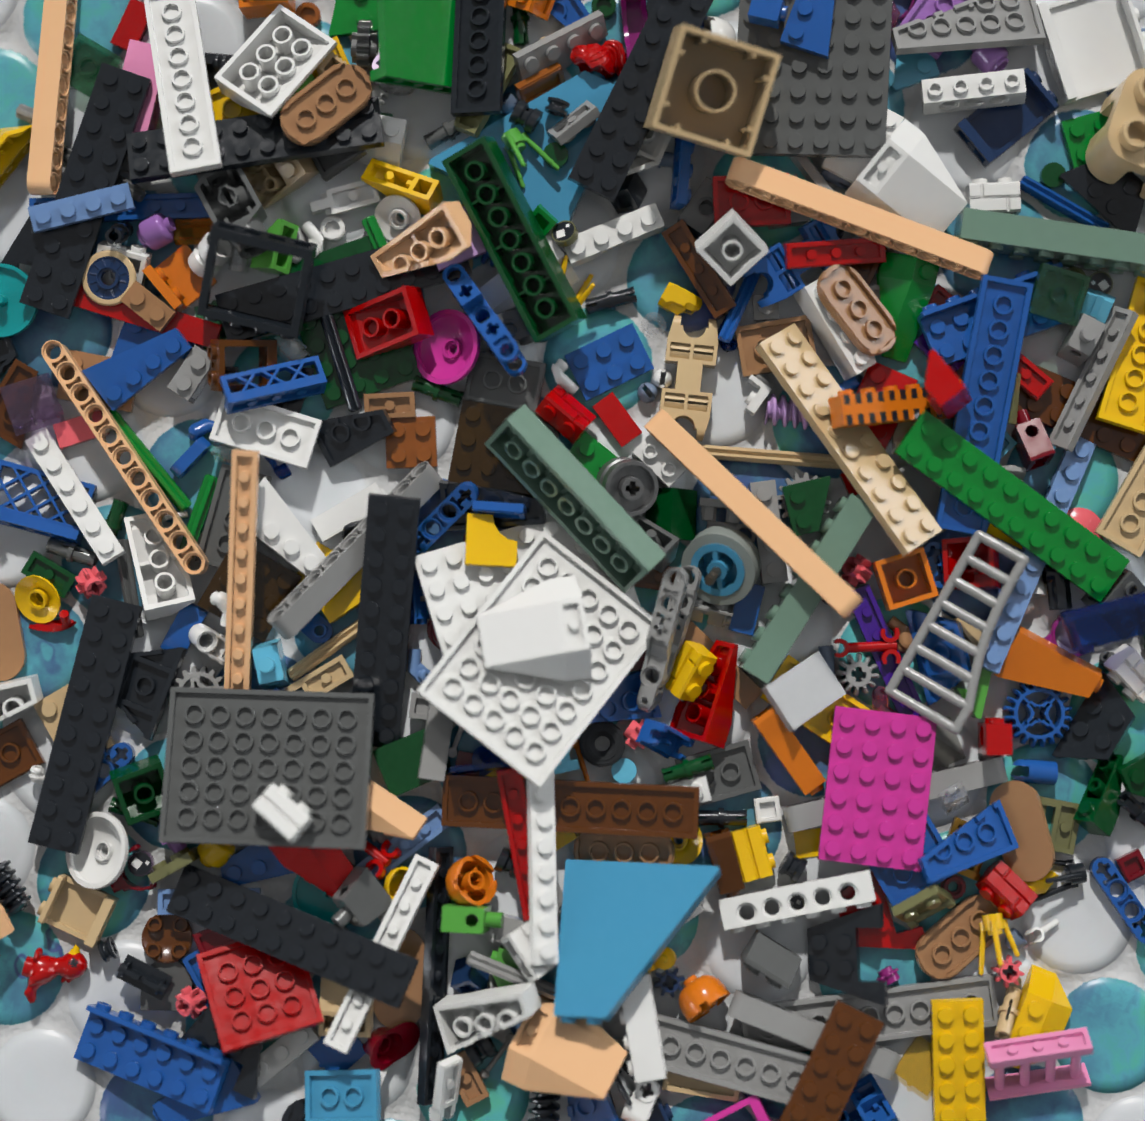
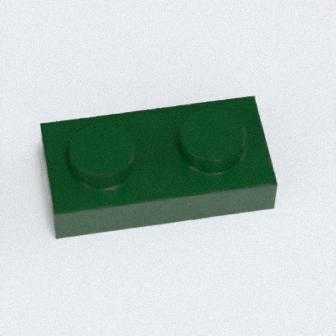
M37 551L32 552L21 570V573L26 576L37 575L47 579L56 588L59 596L65 599L76 583L75 576L77 575Z

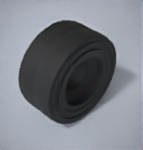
M609 721L594 722L589 724L581 734L580 751L590 764L598 767H607L615 764L622 757L625 750V738L620 728ZM600 736L607 737L610 741V746L605 751H599L595 747V741Z

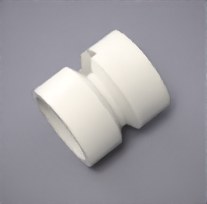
M207 232L198 244V247L188 257L189 267L202 278L210 232ZM219 239L213 278L234 252L230 241Z

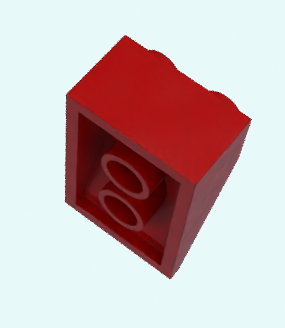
M404 285L343 312L357 360L415 344L434 336L420 287Z

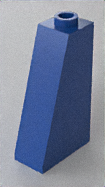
M231 1059L212 1113L207 1114L167 1096H163L152 1105L154 1108L153 1115L157 1121H192L253 1105L259 1101L261 1095L258 1092L257 1098L252 1100L233 1090L243 1065Z

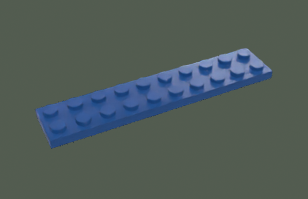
M983 274L981 275L961 380L966 386L972 401L955 414L952 430L1000 464L1034 284ZM941 487L935 517L939 526L942 529L974 534L977 530L986 533L988 521Z

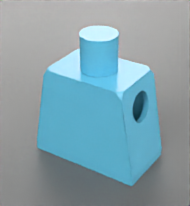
M281 638L256 643L252 649L259 685L264 690L291 685L289 675L287 674Z

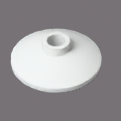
M389 195L383 198L375 210L377 222L384 237L389 241L422 218L418 207L410 199L402 195ZM399 213L403 215L405 220L400 218Z

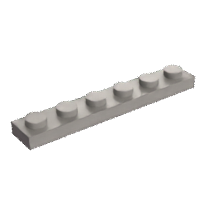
M1113 306L1105 322L1106 327L1092 354L1087 359L1049 437L1054 447L1073 452L1139 316L1135 311Z

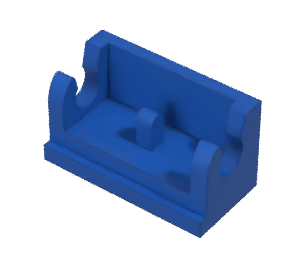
M645 718L636 740L639 744L664 758L669 759V757L678 760L686 759V756L681 753L679 754V748L681 746L693 747L695 742L669 725Z

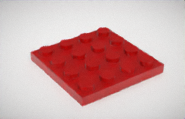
M240 942L196 954L223 1054L324 1023L309 971Z

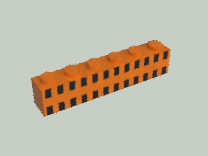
M919 383L905 385V389L898 390L897 385L883 387L882 391L876 392L875 387L860 389V393L853 394V389L837 391L838 396L828 399L832 429L915 422L924 410L937 419H947V417L943 413L939 416L933 410L926 399L929 395L925 387L920 388Z

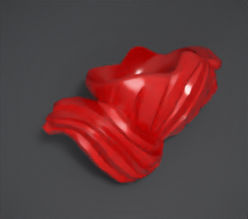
M613 39L605 41L602 46L597 43L576 45L570 54L572 63L579 67L580 72L587 71L591 73V71H596L605 76V78H611L615 73L619 77L627 61L622 43Z

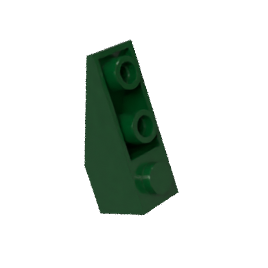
M1114 754L1110 761L1097 762L1073 820L1090 834L1110 837L1120 814V805H1118L1117 799L1121 800L1118 796L1121 794L1122 781L1116 769L1123 765L1122 755Z

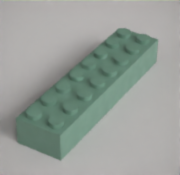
M966 207L956 217L954 236L989 249L993 252L994 256H999L1000 253L1009 255L1008 258L1013 260H1023L1024 257L1034 258L1033 262L1041 264L1049 261L1062 262L1063 267H1071L1074 264L1083 265V269L1089 271H1098L1099 268L1109 269L1108 272L1111 274L1121 275L1124 272L1134 273V277L1140 276L1145 278V233Z
M525 404L507 418L486 441L485 445L624 593L666 556L641 526L629 516L623 507L614 500L606 489L598 483L589 471L583 467Z
M852 493L846 497L842 496V498H839L832 509L835 515L832 519H826L819 530L822 534L819 540H813L809 545V548L836 574H838L874 517L866 503ZM794 571L792 572V575L795 576L791 584L789 582L786 583L778 595L782 599L778 605H772L765 615V618L768 619L765 626H759L751 638L754 640L753 645L750 649L748 647L745 648L738 658V661L741 662L739 668L764 684L770 682L822 599Z

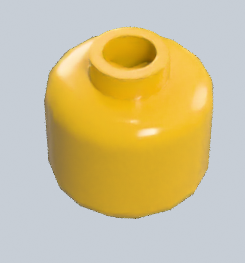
M199 844L197 848L200 862L208 868L223 867L236 850L235 845Z

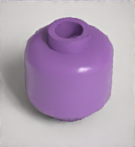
M1005 47L971 49L973 52L971 62L982 73L1002 71L1009 62L1007 58L1008 50Z
M154 213L140 221L137 237L144 247L158 250L173 242L176 225L171 217H165L161 213Z

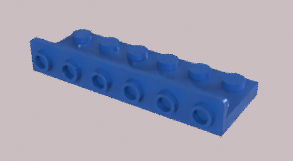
M1052 261L1039 266L1037 271L1030 273V270H1025L1016 274V278L1012 279L1034 284L1024 338L1074 321L1079 317L1060 272L1063 268L1062 262L1053 264ZM979 287L969 291L967 296H952L946 299V303L937 306L936 303L927 305L922 308V312L917 317L929 350L931 351L934 348L947 365L966 359Z
M98 1001L97 1004L87 1005L86 1010L90 1014L73 1058L207 1114L213 1112L231 1062V1058L224 1056L222 1050L210 1047V1049L201 1046L202 1042L196 1039L187 1038V1040L179 1037L178 1032L171 1029L162 1031L156 1028L157 1024L152 1021L143 1019L140 1022L133 1019L135 1015L130 1012L120 1010L118 1013L111 1010L112 1005Z

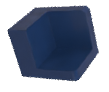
M468 956L455 961L450 987L459 993L487 989L489 973L466 963Z

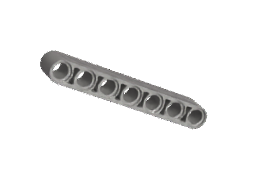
M737 989L727 1012V1015L812 1050L825 1025L822 1022ZM875 1044L863 1070L892 1080L901 1055Z

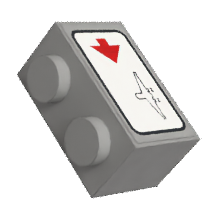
M194 345L167 386V388L194 404L208 383L207 375L210 370V360L208 359L207 352Z

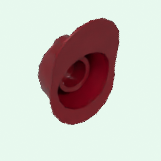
M403 1022L393 1028L378 1027L371 1033L370 1038L368 1037L367 1042L362 1046L363 1050L370 1057L372 1068L384 1070L406 1056L416 1046L420 1037V1030L413 1022Z

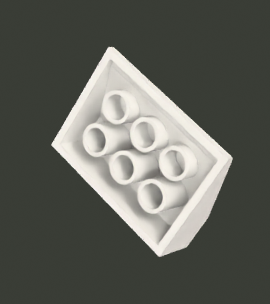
M279 4L214 76V79L222 94L242 107L272 118L336 47L337 41Z

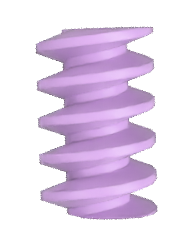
M771 394L766 404L764 425L771 418L773 426H776L780 419L782 420L783 427H786L788 422L792 421L793 428L796 429L798 423L802 422L803 430H806L809 423L790 398L787 403L786 396L781 395L779 401H777L776 395Z

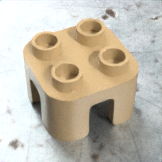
M1141 68L1132 72L1105 99L1100 109V114L1109 118L1106 124L1091 138L1086 150L1085 159L1089 171L1097 179L1108 184L1116 183L1128 171L1145 176V68ZM1145 183L1139 195L1142 199H1145Z

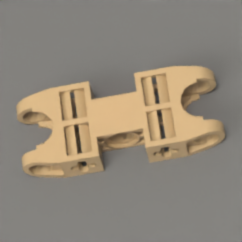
M675 315L667 338L665 363L677 364L674 389L662 388L659 411L662 408L674 420L679 418L688 419L693 425V430L696 431L695 440L702 442L710 419L713 393L700 392L703 367L715 368L718 350L716 319H709L708 328L705 329L702 336L692 338L685 333L683 325H681L682 315Z

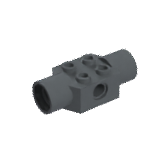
M242 168L196 175L199 181L194 188L213 224L218 220L267 232L263 225L267 218L266 212ZM232 242L243 259L254 258L266 251Z

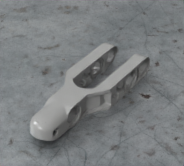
M694 565L669 569L662 580L647 634L646 656L641 670V685L637 696V707L647 713L651 712L661 702L665 685L671 677L675 659L686 637L702 580L701 571ZM687 569L693 571L695 575V580L692 584H688ZM677 572L674 584H672L670 580L671 575ZM686 596L688 598V604L685 608H681L684 597ZM666 597H670L667 609H665L664 600ZM664 624L661 630L658 629V625ZM653 669L659 673L658 682L652 677Z

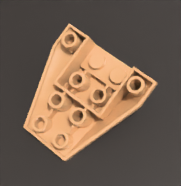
M540 995L539 998L542 1006L533 1015L522 1021L508 1047L501 1079L524 1091L605 1100L628 1054L627 1051L600 1025L586 1024V1020L577 1019L576 1024L561 1023V1018L554 1016L555 1000Z

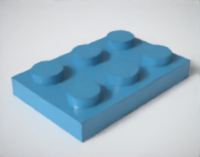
M380 1069L305 1071V1121H381Z

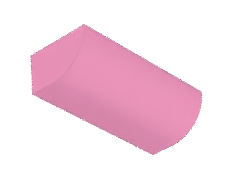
M130 39L123 70L149 78L152 81L135 132L155 130L160 115V104L150 43Z

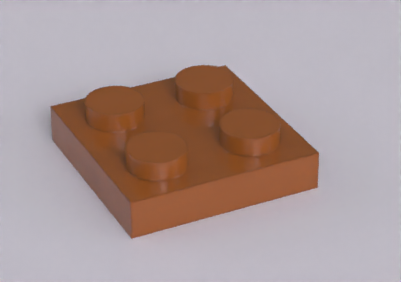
M436 417L390 418L397 432L385 438L387 469L414 468L424 461H428L432 467H438Z

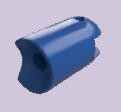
M1018 759L1012 764L1029 767L1028 776L1011 775L1014 780L1042 785H1055L1057 782L1058 765L1056 761Z

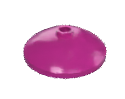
M444 309L429 316L434 336L415 343L414 356L419 372L427 380L439 385H451L464 379L475 366L480 352V336L478 330L465 313L454 309Z

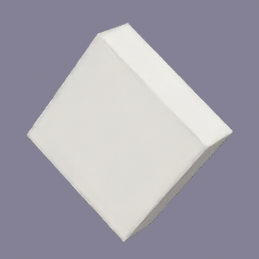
M779 795L753 798L756 824L782 821Z

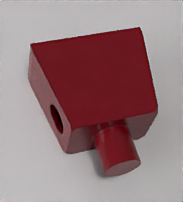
M1027 409L1019 410L1017 412V423L1011 436L1017 442L1015 445L1022 466L1028 472L1048 465L1056 452L1041 419L1035 418L1031 420Z

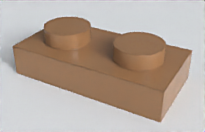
M137 281L132 284L120 299L121 302L161 333L177 314Z
M415 391L364 394L365 412L385 409L390 418L416 417Z
M465 1050L457 1053L463 1060L459 1094L468 1108L490 1096V1093L477 1068L472 1064Z

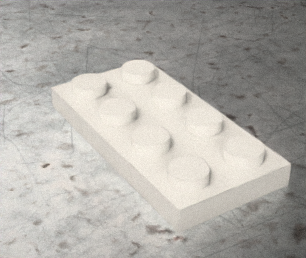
M223 394L209 437L211 441L241 450L260 451V456L308 469L323 423L322 420L274 405L227 415L224 408L225 396Z

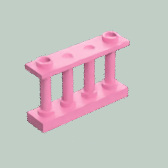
M1086 1027L984 1042V1051L990 1070L994 1069V1076L985 1077V1087L989 1101L1091 1086L1085 1062L1081 1063V1056L1093 1054V1046ZM1071 1058L1070 1065L1056 1067L1057 1059ZM1045 1061L1044 1069L1030 1070L1031 1063ZM1020 1065V1072L1005 1074V1067Z

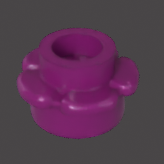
M890 965L877 972L879 977L876 980H887L888 986L900 979L897 973L899 969H892Z

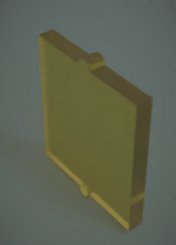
M917 1036L899 1060L895 1073L906 1080L908 1086H914L926 1096L932 1090L931 1043L926 1039Z

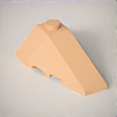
M459 201L443 202L370 257L382 278L453 260L471 247V222Z
M370 779L367 832L371 830L382 832L387 836L414 840L427 822V817Z

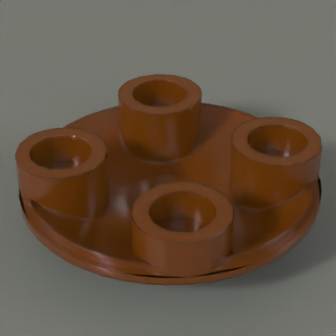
M155 915L147 921L142 932L144 951L151 959L159 963L168 964L179 961L189 952L193 942V932L190 924L186 919L177 915Z

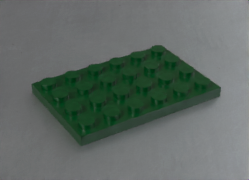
M368 236L320 252L315 257L314 266L373 250ZM303 259L298 264H291L289 274L302 270ZM344 314L333 315L359 399L364 398V394L379 393L413 381L416 375L422 377L417 368V361L411 345L357 360ZM320 319L304 323L300 336L307 356H319L327 379L325 392L321 394L326 410L345 405L346 401ZM312 364L311 367L314 368V375H317L315 366Z

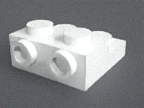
M106 240L98 244L96 253L113 250L124 254L135 268L136 281L144 286L147 276L142 270L151 263L152 253L146 252V247L137 244L127 247L122 245V243L115 244L114 242L110 244ZM107 271L103 275V282L105 285H112L114 283L115 274L112 271Z

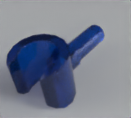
M264 457L279 479H285L292 475L286 463L278 466L275 460Z

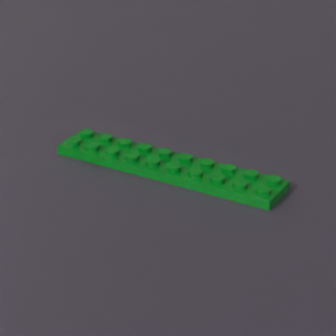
M926 410L921 413L894 451L899 457L1097 602L1102 601L1130 562L1125 556Z

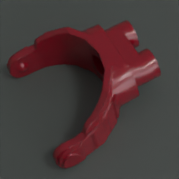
M136 844L128 850V855L132 851L138 850L141 845ZM123 869L118 879L111 884L114 893L121 890L124 892L128 890L145 891L157 887V883H151L145 887L135 885L126 876L125 869Z

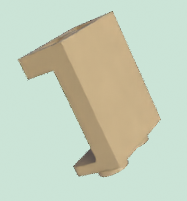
M65 873L59 875L58 878L54 877L48 888V891L51 893L47 901L43 900L37 911V914L40 915L37 922L41 924L47 923L84 940L83 944L94 948L97 946V942L100 941L119 898L100 889L85 888L78 884L72 876Z

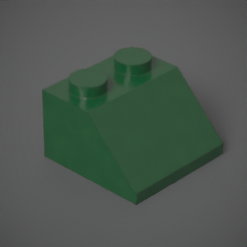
M158 754L109 771L128 826L161 814L164 769Z

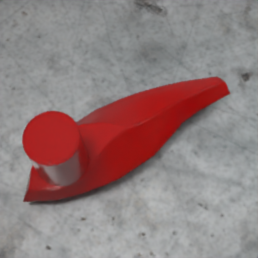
M62 610L59 612V620L31 624L29 629L59 632L69 629L77 622L70 619L69 611Z

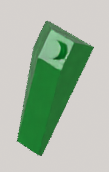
M886 252V262L879 264L876 276L877 285H879L880 301L893 317L897 330H895L896 341L893 347L881 354L882 357L906 363L920 327L917 317L922 312V308L927 306L930 301L939 266L911 255Z

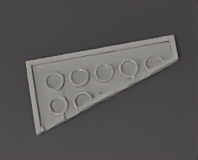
M967 0L954 5L951 10L935 12L932 17L927 19H916L892 28L891 32L895 55L1044 44L1046 39L1036 0Z

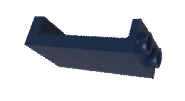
M1029 68L1024 70L1026 83L1025 104L977 109L967 118L960 121L953 129L984 168L1043 122L1059 107L1056 95L1051 90L1047 91L1041 84L1040 76L1035 71H1030Z

